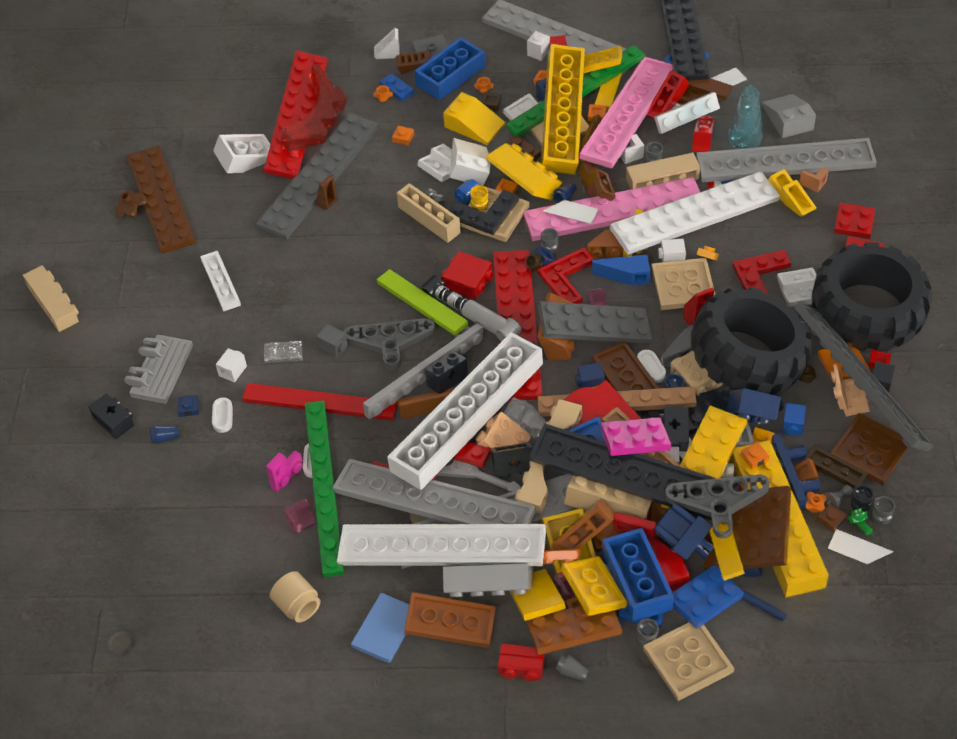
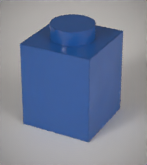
M786 403L782 427L783 434L802 436L806 406Z

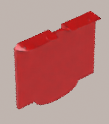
M607 380L595 388L584 387L578 389L564 399L565 401L582 405V418L579 425L596 417H599L602 422V418L616 407L630 420L641 419Z

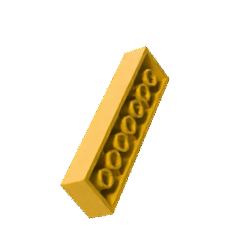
M555 44L550 46L547 62L541 163L546 166L545 170L575 175L578 166L585 48Z
M770 440L759 442L770 456L769 461L754 469H751L740 455L741 450L753 444L734 449L729 463H734L735 477L759 474L768 478L769 488L779 486L790 487ZM757 482L756 484L759 489H761L763 486L761 485V482ZM738 483L742 487L741 490H744V486ZM748 483V490H751L750 483ZM792 490L787 565L773 566L785 598L826 588L829 576Z

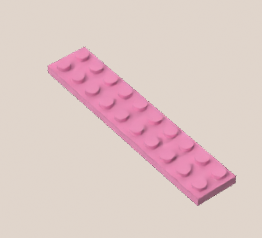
M645 57L640 62L580 152V159L613 168L631 140L632 135H634L647 115L650 105L670 70L673 71L672 64Z
M694 177L616 192V197L612 201L605 198L602 199L599 196L571 201L598 209L591 224L543 211L554 205L524 211V219L532 241L541 240V232L547 228L555 229L559 236L606 227L617 221L634 216L636 208L643 209V212L695 195L700 193Z

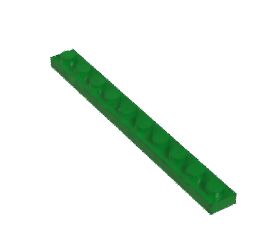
M632 45L622 52L621 64L585 74L583 76L582 97L643 60L645 54L635 45ZM545 100L506 123V128L513 135L519 137L544 121Z
M324 401L305 403L322 572L323 578L344 575L343 564H338L337 562L340 533L335 491L332 488L334 480Z

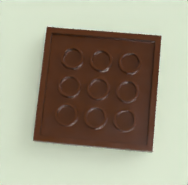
M789 486L770 487L765 495L731 514L732 531L743 569L787 565L791 488ZM709 531L707 533L706 541L713 545V541ZM713 548L711 552H708L709 555L704 560L705 570L714 565L720 570L716 552Z

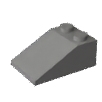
M791 94L761 102L762 107L781 138L814 130L816 114L807 102Z

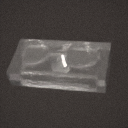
M302 341L264 344L265 363L303 360Z

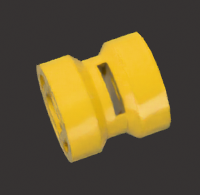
M482 185L472 187L470 190L472 208L478 210L486 209L489 204L487 188Z

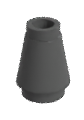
M564 654L555 669L561 675L583 682L589 672V669L572 656Z

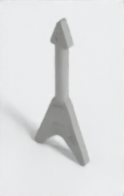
M452 459L453 463L451 465L444 466L437 474V476L478 478L506 489L508 493L522 488L515 481H512V483L480 471L474 465Z

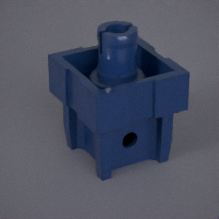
M676 504L669 507L656 524V533L671 545L669 549L680 556L682 560H687L693 551L705 559L709 555L708 552H711L714 548L711 543L704 539L713 526L700 516L693 517Z

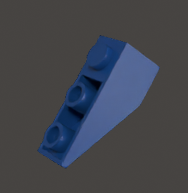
M647 255L592 260L593 275L629 285L650 283V267Z

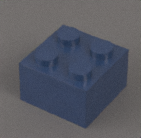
M745 388L731 390L729 392L726 412L750 420L751 424H769L770 421L777 420L781 397Z

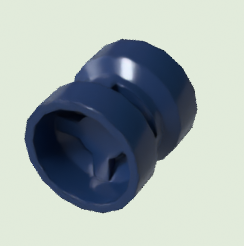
M677 374L668 375L665 378L664 388L684 387V379Z

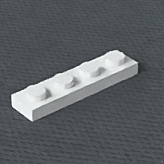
M711 92L655 116L654 119L659 133L662 134L720 109L716 93Z
M218 251L200 256L222 310L226 311L241 306Z

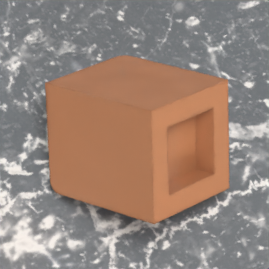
M822 167L816 175L803 170L800 175L799 184L818 193L827 182L829 170Z

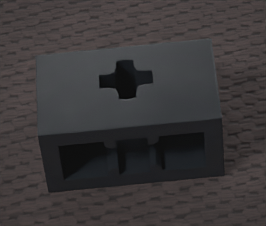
M452 351L426 367L427 387L441 394L464 380L468 376L467 358Z
M107 393L88 406L92 418L115 439L134 426L131 411L128 408L124 409L115 397L112 398Z
M664 406L663 413L659 414V418H661L671 442V447H679V451H687L689 445L688 407Z
M525 442L490 448L495 475L504 478L511 476L512 473L519 472V474H525L526 471L529 472L531 467L529 456L533 450L531 443ZM515 457L514 464H511L512 458Z

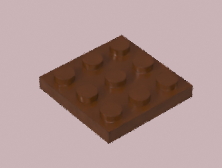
M858 413L830 453L867 472V478L883 486L909 447L903 443V437L900 433H896L894 430Z

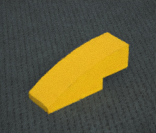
M785 169L769 177L768 181L780 195L779 199L793 212L802 217L816 210V206L797 180L793 181Z

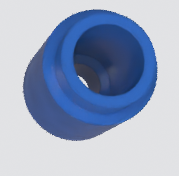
M474 179L466 180L454 191L455 199L459 203L467 204L471 200L470 190L472 187L479 185Z

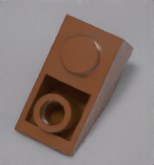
M604 230L588 243V253L595 259L623 257L624 249L611 230Z

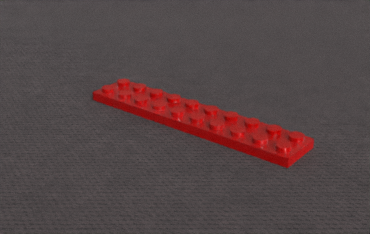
M296 50L264 166V173L294 179L300 172L328 58Z
M529 250L493 252L497 314L505 319H514L522 329L517 336L538 346L531 269L527 268L525 263L526 258L530 255ZM540 367L508 401L538 400V396H542Z

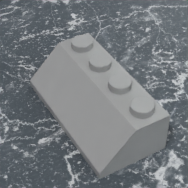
M528 563L443 567L444 593H450V597H463V593L471 592V596H484L483 592H492V595H505V591H513V595L526 594V590H531L533 566H529Z

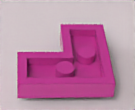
M294 451L287 459L284 455L278 453L266 465L271 489L278 492L288 484L295 474L300 472L303 466L300 453Z

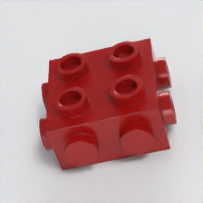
M459 251L451 259L447 270L443 271L441 280L445 283L446 288H449V291L476 300L479 294L484 292L487 282L493 278L492 263Z

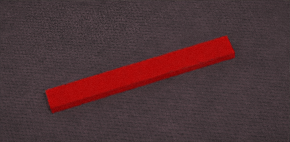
M247 383L243 395V402L302 410H305V403L324 401L327 413L366 417L364 415L363 403L369 399L366 397ZM397 401L373 418L394 421Z

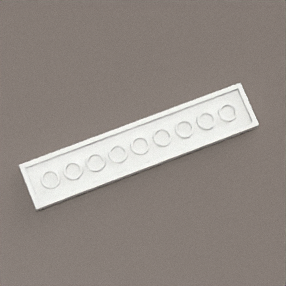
M758 172L610 224L609 229L625 252L631 254L659 244L662 240H670L779 201L780 195L764 174Z
M545 524L343 525L337 562L343 565L475 566L528 563L529 566H543L546 526Z

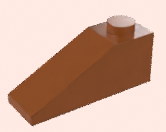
M600 499L553 542L552 546L555 549L581 548L612 522L615 513Z

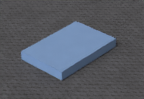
M381 593L352 641L351 647L390 664L406 635L404 630L409 604Z

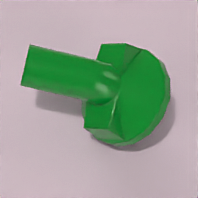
M862 508L851 510V515L847 516L850 523H856L866 535H870L873 530L864 522V520L868 519V512L863 511Z

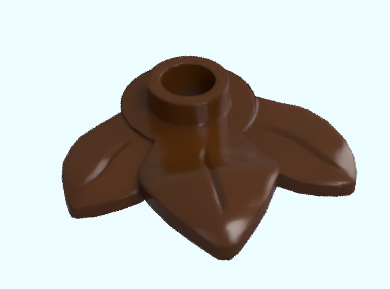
M130 190L124 191L119 197V204L115 211L116 216L119 219L125 214L130 217H136L138 205H144L148 202L146 196Z

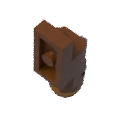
M581 161L578 167V174L583 194L593 197L599 196L602 199L605 198L612 201L616 195L608 173L596 168L592 162Z

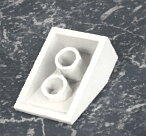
M264 134L219 135L213 151L227 173H243L266 163L270 143Z
M454 138L450 178L464 182L474 179L479 185L483 186L490 173V162L486 159L488 155L487 147Z

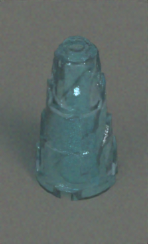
M748 86L743 89L728 131V141L737 149L738 146H742V149L756 148L763 139L760 93L754 86Z

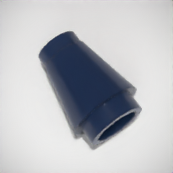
M569 182L557 188L553 194L554 201L557 204L564 200L569 201L577 189L576 185L573 182Z
M154 425V427H150L151 442L160 444L178 438V426Z

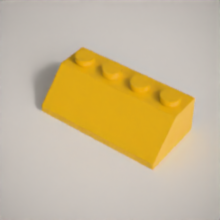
M505 143L486 156L489 162L533 196L552 200L554 191L562 184L557 179L558 175L552 171L545 170V165L538 161H533L534 157L526 152L523 153L521 151L522 148L514 143L513 145Z

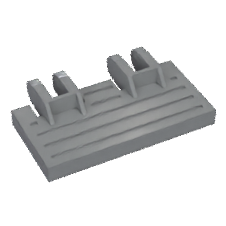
M157 334L156 338H144L143 345L147 347H140L138 352L140 355L146 356L142 367H130L129 374L133 376H126L124 381L126 384L132 385L129 392L132 398L167 404L191 352L193 343L190 340Z

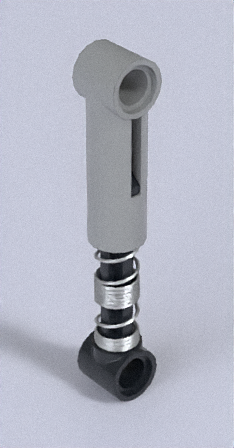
M432 275L420 287L422 291L434 299L442 300L450 307L460 310L464 317L476 324L479 323L483 328L495 334L501 342L511 332L518 335L522 331L521 326L514 319H505L474 300L467 301L461 295L450 292L449 288H446L445 283L436 275Z

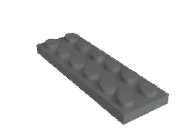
M541 301L538 305L544 338L611 342L626 341L629 343L650 344L652 341L645 308Z

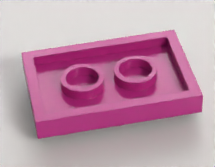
M661 418L601 423V432L610 456L669 451L671 449V442Z

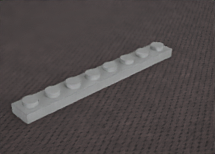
M479 323L475 324L363 403L364 415L370 420L374 416L379 415L388 406L396 403L398 399L409 394L419 384H423L426 381L425 368L452 351L463 355L470 348L478 345L483 340V326Z

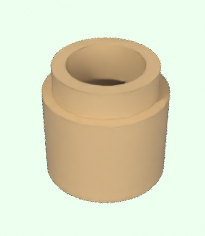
M296 571L280 578L270 592L271 600L289 619H294L299 623L313 616L320 606L317 591Z

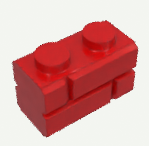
M502 643L498 662V675H502L507 679L522 677L530 682L537 679L542 680L545 654L538 655L535 647Z

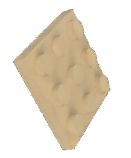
M486 187L489 204L486 209L480 211L486 213L500 195V191ZM519 198L518 203L494 236L460 223V227L507 242L524 216V211L529 208V201Z
M706 258L652 263L651 269L661 310L684 308V304L696 293L713 287Z
M687 623L643 645L644 652L677 701L734 672V667L704 624L695 629L690 623Z

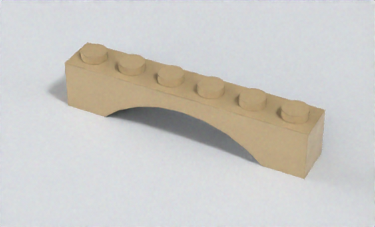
M559 399L557 405L552 407L550 422H546V424L567 431L578 426L582 418V405ZM530 461L531 467L529 472L526 471L523 476L522 482L524 484L521 489L517 490L515 500L535 506V514L541 516L548 501V489L544 481L545 466Z

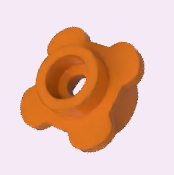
M487 77L479 78L477 83L474 84V88L479 89L481 93H485L494 87V84L490 83V79Z
M382 85L377 87L373 96L377 97L381 102H385L389 97L393 96V92L389 91L387 86Z
M807 493L806 497L808 500L805 508L814 513L822 512L825 509L824 502H826L827 497L824 494Z

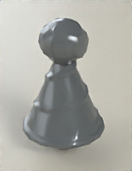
M843 485L840 491L825 492L824 495L827 497L826 505L833 504L839 508L844 495L848 496L852 492L850 485Z

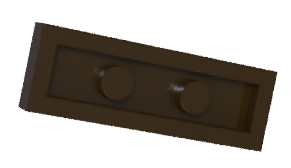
M816 445L812 447L804 460L808 458L813 460L816 470L844 485H850L852 489L862 485L868 476L867 472Z

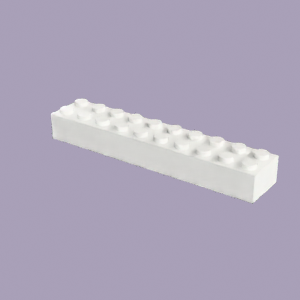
M511 332L388 456L390 472L422 490L543 364L542 348Z

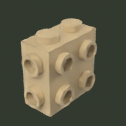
M692 350L671 362L670 374L680 375L684 379V387L695 386V394L697 396L700 393L717 389L723 385L721 382L719 384L708 377V371L705 368L701 369Z

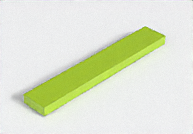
M389 269L377 279V284L429 319H432L454 336L468 326L466 319Z

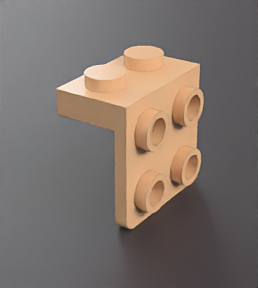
M834 364V371H831L833 383H835L833 389L840 410H844L846 417L870 412L868 400L865 397L867 394L864 390H860L855 386L853 378L843 380L838 364Z
M500 412L485 423L484 426L486 428L477 435L475 440L477 445L494 448L525 443L529 441L531 436L503 412ZM512 458V461L510 463L514 464V460H516V458Z

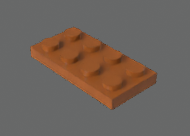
M412 592L404 634L489 648L496 606Z
M578 606L527 620V626L538 655L622 634V628L614 610L588 616L584 608Z

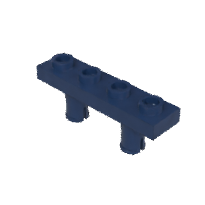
M780 434L772 435L771 444L800 510L805 511L807 502L805 493L819 491L821 488L818 478L800 481L791 462L796 459L805 458L807 456L806 448L803 445L787 449Z

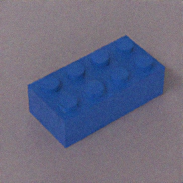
M460 37L415 70L416 86L440 101L485 67V51Z
M643 528L603 539L602 554L615 583L628 602L626 609L632 622L673 610L674 595Z

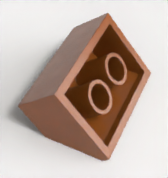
M547 293L545 301L572 303L553 293ZM540 322L537 337L548 361L570 360L571 353L574 351V339L544 338Z

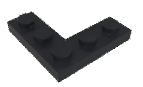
M503 190L486 213L457 201L452 204L448 211L460 219V223L494 236L518 203L519 195Z

